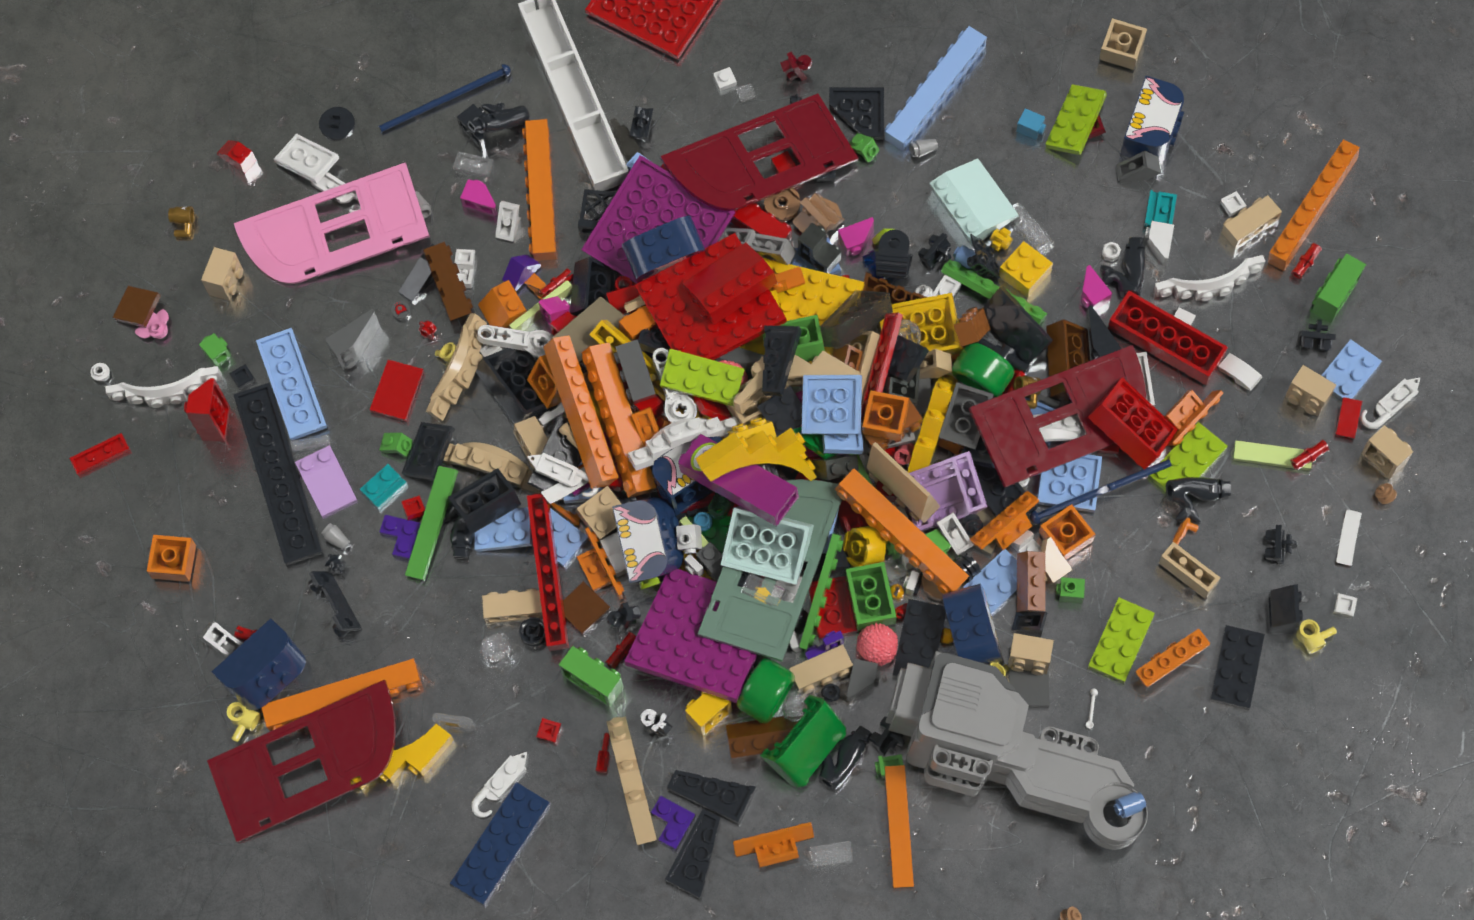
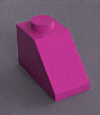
M468 179L460 197L462 206L497 216L496 204L486 185L482 181Z
M873 217L838 230V239L846 257L858 255L864 250L874 228Z
M1089 265L1085 272L1081 302L1085 308L1092 305L1097 310L1111 300L1112 292Z
M558 296L542 299L538 302L541 316L550 327L552 321L565 312H570V305L565 300L562 301Z

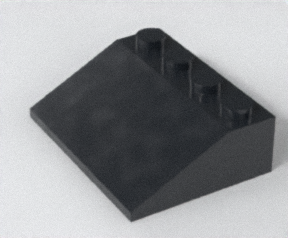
M506 348L483 357L476 372L513 422L516 424L534 416L538 419L545 412L557 407L558 405L546 408L527 380L538 358L527 351Z

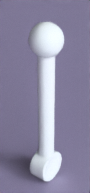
M1096 689L1090 690L1089 718L1085 725L1087 729H1092L1094 726L1092 718L1095 696L1098 694Z

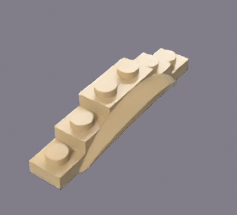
M470 313L466 324L463 325L458 344L448 367L431 395V401L426 412L438 421L444 420L450 405H456L462 390L469 388L482 359V355L479 352L483 344L478 341L477 333L478 329L483 325H487V323L475 313Z
M485 443L449 444L443 463L469 467L487 474L498 468L509 483L520 487L523 491L541 494V490L527 484L532 470L513 454Z

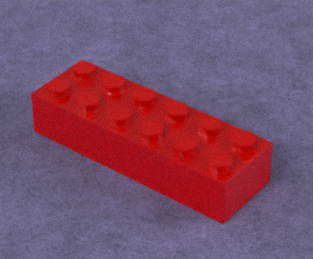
M1131 291L1127 292L1108 324L1110 331L1204 385H1207L1228 349L1226 345Z

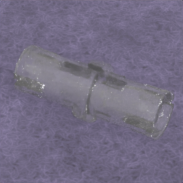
M329 434L316 437L311 435L304 439L291 440L293 452L306 449L312 451L314 448L331 446Z

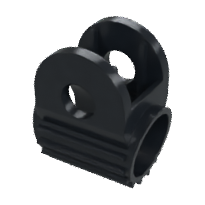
M889 230L881 236L879 249L875 250L876 276L898 279L907 278L913 254L909 253V238L904 232Z

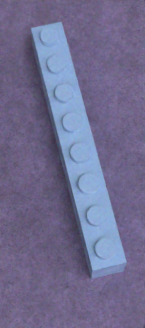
M970 26L965 31H961L957 42L950 45L946 56H942L937 62L935 70H931L928 73L927 80L919 84L916 94L908 98L904 109H900L893 123H889L884 130L885 141L901 151L905 150L985 48L986 36Z

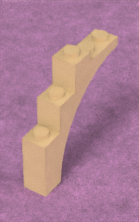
M822 351L819 356H815L811 364L795 355L785 388L789 386H803V375H861V373L825 351ZM763 356L751 368L753 379H750L741 393L739 392L734 398L735 410L741 415L752 404L765 396L762 392Z
M626 716L615 717L606 722L637 845L657 839Z

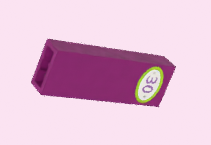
M702 434L697 439H694L687 452L683 453L678 460L680 472L777 527L799 498L797 487L756 464L735 469L710 481L701 470L695 458L716 445L717 442Z

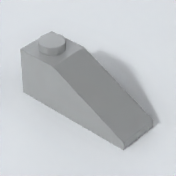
M209 622L198 637L226 658L243 644L215 622Z

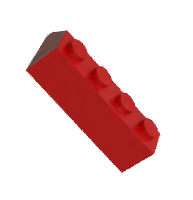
M210 378L188 395V401H185L184 412L192 422L202 441L225 442L230 406L215 378Z

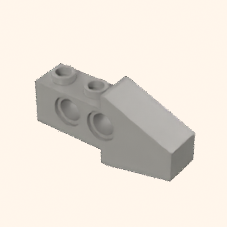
M726 228L719 239L720 241L735 233L741 244L746 242L762 258L774 260L785 265L791 263L796 252L788 239L756 234L753 229Z

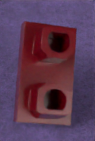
M792 51L787 53L788 59L780 62L783 72L787 74L791 81L798 77L802 81L806 80L807 77L802 71L811 68L812 59L808 55H801L797 59Z

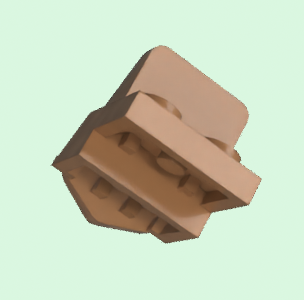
M814 193L811 198L805 197L800 202L804 207L793 220V224L802 233L811 223L821 226L827 233L830 230H834L845 219L842 217L838 204L823 198L820 194Z

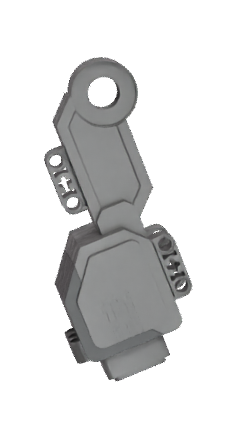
M936 651L929 668L908 662L906 669H900L886 723L890 724L889 731L910 736L906 760L911 765L925 769L924 779L928 784L969 796L977 795L983 784L988 781L1007 785L1019 806L1083 823L1089 838L1097 845L1106 849L1118 850L1131 845L1143 831L1148 818L1147 806L1141 812L1127 817V824L1123 827L1111 826L1106 822L1103 815V809L1108 806H1114L1116 799L1133 792L1138 793L1133 789L1134 783L1121 763L1098 756V742L1091 737L1055 727L1043 729L1038 739L1033 734L1023 732L1029 705L997 667ZM1044 736H1050L1053 741H1047ZM1084 746L1089 747L1092 752H1086ZM930 770L938 772L939 776L931 775ZM969 781L977 783L978 787H972Z

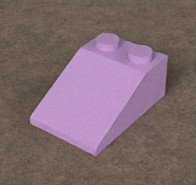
M330 445L295 462L322 517L357 501Z

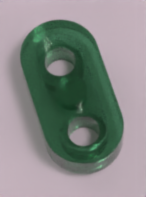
M715 493L708 506L710 516L716 520L725 518L734 502Z

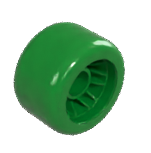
M975 342L963 348L952 365V374L961 384L994 394L993 398L1002 395L1012 380L1014 368L997 352Z
M764 658L745 682L736 703L737 707L761 723L766 724L770 722L794 684V673L774 660Z

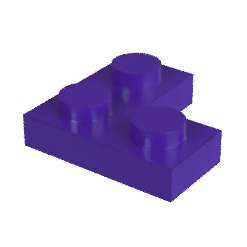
M390 515L384 516L380 535L397 538L392 553L393 557L410 560L421 523Z
M832 631L826 634L822 645H814L808 648L807 652H805V660L807 661L840 645H844V637L841 631L836 633Z
M663 796L659 797L651 811V815L667 823L658 841L677 850L696 814Z

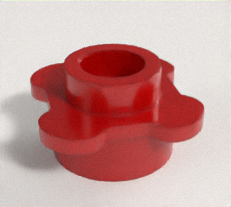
M420 321V328L418 329L420 334L425 338L433 340L435 338L434 333L437 331L436 326L430 321Z

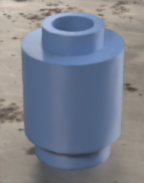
M964 245L961 248L957 247L953 254V257H955L954 261L971 270L972 268L967 265V259L974 256L975 251Z
M1133 792L1115 800L1116 804H1114L1116 814L1118 816L1121 815L1122 818L1139 813L1146 807V801L1140 792Z

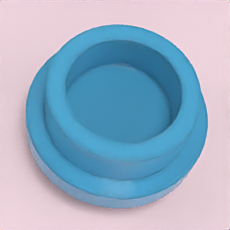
M700 512L694 516L693 524L701 526V531H706L712 526V518L708 513Z

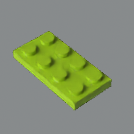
M1072 84L1047 139L1046 148L1081 155L1107 96L1106 91Z
M670 349L659 387L734 406V398L739 392L744 369Z
M1198 422L1196 427L1183 437V441L1175 446L1161 461L1169 459L1172 466L1149 475L1148 478L1166 492V483L1169 480L1201 477L1228 446Z
M1119 597L1088 668L1124 684L1155 613Z

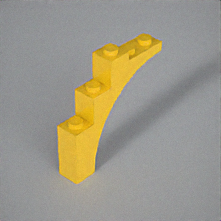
M951 375L941 376L936 381L913 450L908 473L931 465L943 422L956 383H958V380Z
M792 428L775 439L771 434L767 436L764 430H762L747 441L743 436L739 438L733 432L695 458L701 470L710 481L741 467L765 463L781 464L794 468L804 474L810 481L817 477L813 471L816 467L810 459L806 460L807 455L805 451L807 450L803 445L805 442L804 438L799 432L796 434Z
M435 724L425 735L413 743L398 750H393L391 761L379 778L384 782L389 780L393 784L406 767L414 775L419 773L424 777L453 742L452 735L438 724ZM361 777L352 780L351 784L362 781ZM363 785V786L358 787V788H360L361 790H363L366 785Z

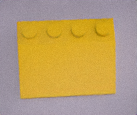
M952 293L878 307L881 330L885 315L899 312L903 317L898 335L927 348L929 351L937 349L954 355L961 353L963 350V346L960 345L954 328L958 317Z

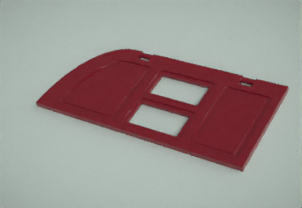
M818 93L660 156V160L669 173L688 193L704 204L724 211H735L744 208L749 204L776 195L822 176L827 172L856 162L859 159ZM775 122L784 138L747 152L738 136ZM791 148L800 165L764 179L754 162ZM829 163H832V164H833V165L830 166V167H827V168L824 167V165H826V164H829ZM750 195L753 196L752 199H749L747 201H745L744 199Z
M1133 345L969 408L1004 488L1116 444L1098 426L1094 425L1088 416L1121 377L1146 399L1144 377ZM1063 383L1071 404L1034 418L1025 397ZM1077 414L1086 435L1048 449L1039 428ZM1035 467V471L1027 473V468Z
M385 679L207 760L237 843L347 794L358 787L369 784L384 773L391 761L396 736L394 707ZM308 726L315 747L274 766L266 745ZM320 759L328 780L285 798L278 777ZM361 777L362 781L351 784L352 780ZM270 818L271 822L261 826L260 822Z

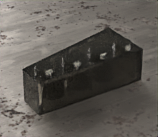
M856 290L820 326L824 347L842 348L882 321L886 314L893 313L890 294L888 292Z

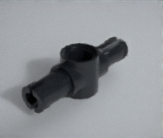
M981 338L978 342L1005 358L1014 370L1022 371L1025 376L1030 371L1031 366L1018 359L1016 352L1006 344H1002V346L994 345L984 338Z

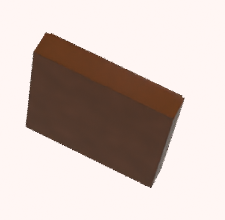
M128 286L114 313L113 319L118 322L146 328L161 295L158 292Z
M584 581L563 600L565 619L582 635L589 631L611 610V607Z

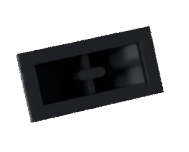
M1045 611L1016 612L1011 631L1041 638L1048 613Z

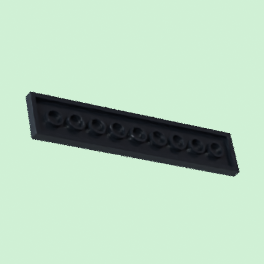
M270 382L233 394L285 565L288 566L323 554Z

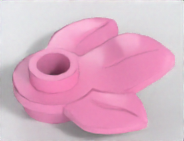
M164 309L160 310L157 314L153 312L146 328L138 327L135 330L136 335L144 339L151 336L156 339L164 338L168 332L166 325L169 319L168 313Z

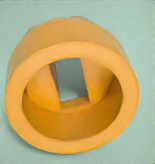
M894 584L890 587L894 601H899L904 597V588L901 585ZM899 588L897 596L893 595L895 589Z
M943 628L940 639L941 643L951 644L954 642L951 629Z

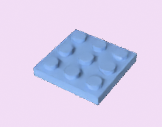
M803 375L802 434H861L862 375Z
M1086 455L1041 473L1038 492L1039 502L1037 504L1055 506L1097 489L1099 486L1102 456ZM1097 497L1074 507L1079 511L1095 513Z

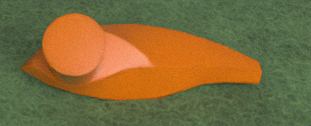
M551 503L569 522L574 525H580L579 520L581 518L577 513L573 514L561 506Z
M1187 518L1179 526L1173 542L1178 545L1187 530L1197 532L1199 526L1191 523L1190 518Z

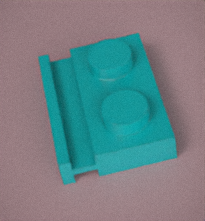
M1150 190L1144 226H1151L1152 221L1172 224L1177 194L1160 191L1153 192V190Z
M387 464L363 485L360 491L380 510L408 484Z

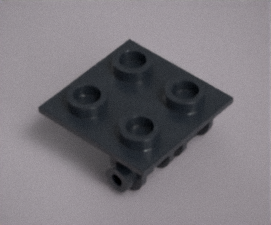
M970 234L975 255L967 259V265L986 279L992 278L994 275L1000 278L998 271L1000 268L994 257V249L990 245H986L981 238Z

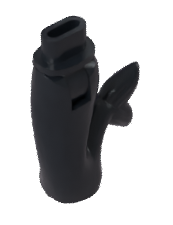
M497 103L496 105L483 104L481 107L489 114H483L475 117L474 120L468 121V127L473 132L483 134L485 132H498L519 125L525 126V121L530 119V114L524 105L504 109V103Z
M1130 237L1128 244L1125 245L1122 262L1128 279L1121 272L1109 266L1101 265V271L1104 274L1102 281L1106 286L1114 281L1117 282L1122 298L1125 297L1128 291L1138 296L1142 292L1145 277V245L1143 244L1144 239L1142 237Z
M1186 477L1167 481V499L1182 506L1175 519L1182 521L1190 518L1193 522L1201 523L1198 512L1193 507V503L1187 493L1203 501L1223 499L1224 497L1231 496L1230 481L1206 477Z
M453 505L446 510L443 523L458 515ZM459 516L451 529V550H453V558L467 559L468 553L471 551L474 533L471 535Z
M859 726L856 731L851 732V735L849 734L845 737L838 749L836 765L834 766L830 753L822 761L819 780L830 789L836 790L840 787L857 764L866 745L869 743L868 739L872 733L868 729Z

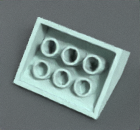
M979 159L947 171L930 182L932 191L972 247L970 234L981 238L983 241L992 235L996 229H1001L1019 217L1016 210Z
M741 506L734 507L721 565L797 585L814 525L783 518L776 527Z

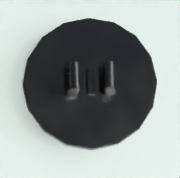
M332 107L326 110L319 120L321 133L326 138L332 140H341L348 137L355 127L354 116L348 109L343 107Z

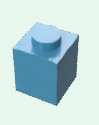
M1025 108L1017 123L1016 132L1037 140L1039 134L1043 135L1045 131V117Z

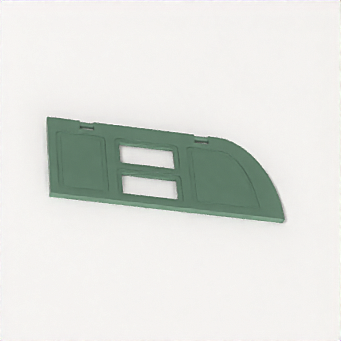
M817 480L787 481L797 487L799 498L784 518L814 525L804 562H807V566L794 602L791 603L771 597L776 579L765 577L761 588H766L771 594L765 600L756 596L755 591L738 586L743 571L723 566L698 636L783 662L842 501L834 490L838 486L835 483ZM715 602H720L717 612L712 611Z

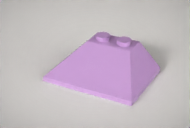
M969 451L909 473L940 505V508L925 523L920 519L916 521L911 516L913 524L921 531L939 527L937 522L952 512L960 520L969 514H977L987 508Z

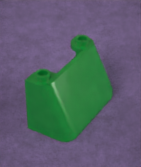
M810 694L804 700L807 709L803 708V717L782 743L776 742L774 750L769 751L766 748L760 755L763 760L795 788L804 787L809 782L810 776L838 741L842 740L846 735V726L830 705L822 698Z

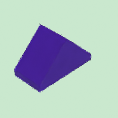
M528 254L511 257L502 281L509 280L515 291H517L537 271L541 264Z

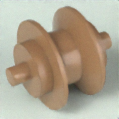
M1385 483L1375 490V496L1381 504H1389L1395 500L1397 492L1391 484Z
M1073 906L1062 910L1060 913V920H1082L1081 913Z

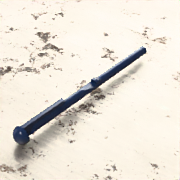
M501 64V69L379 125L381 132H384L503 75L508 77L511 69L508 65Z
M1168 459L1037 513L1036 510H1033L1030 514V520L1034 524H1040L1042 518L1061 512L1071 504L1073 506L1162 471L1171 467V462Z

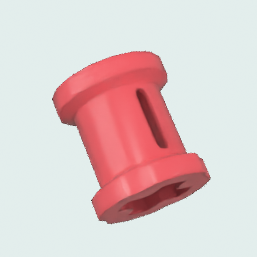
M913 443L898 447L894 454L897 463L905 465L910 462L915 447Z

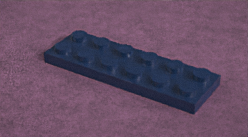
M516 782L450 884L485 906L547 811L550 802Z

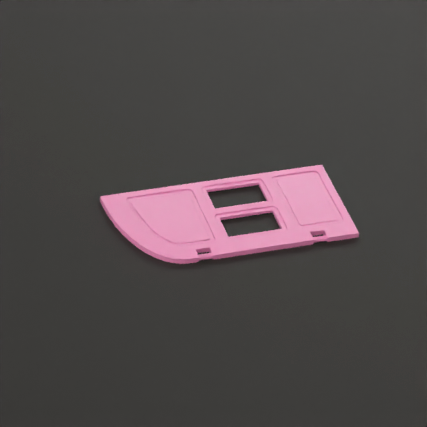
M406 163L234 223L245 251L256 266L270 278L285 284L301 283L307 281V279L321 276L394 250L397 247L430 237ZM356 191L361 207L360 210L320 223L315 205ZM365 220L370 235L369 239L329 252L324 234ZM399 238H403V241L397 242L395 244H393L392 242ZM315 269L316 271L307 275L305 274L306 271Z

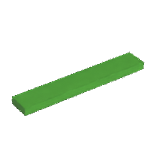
M438 467L405 573L407 577L425 581L449 504L448 497L452 494L458 471L455 469Z

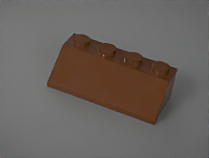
M1065 319L1046 326L1047 334L1053 340L1048 346L1047 353L1049 376L1090 361L1087 328ZM1063 383L1050 387L1052 397L1062 401H1070Z
M804 713L773 717L766 724L754 720L726 725L732 764L761 760L760 755L766 748L769 751L774 750L776 742L781 744L803 717Z

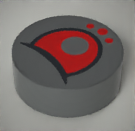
M397 301L392 305L391 312L395 319L405 320L410 316L411 309L407 302Z

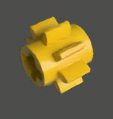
M1006 228L996 229L990 237L991 247L998 252L1000 249L1007 250L1013 241V238L1010 237L1011 231Z

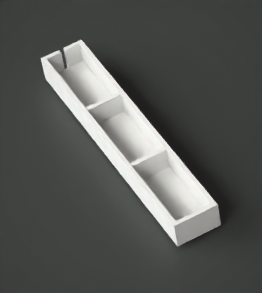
M534 0L518 3L520 16L594 190L605 191L621 185L629 170L556 0H537L538 10H536Z

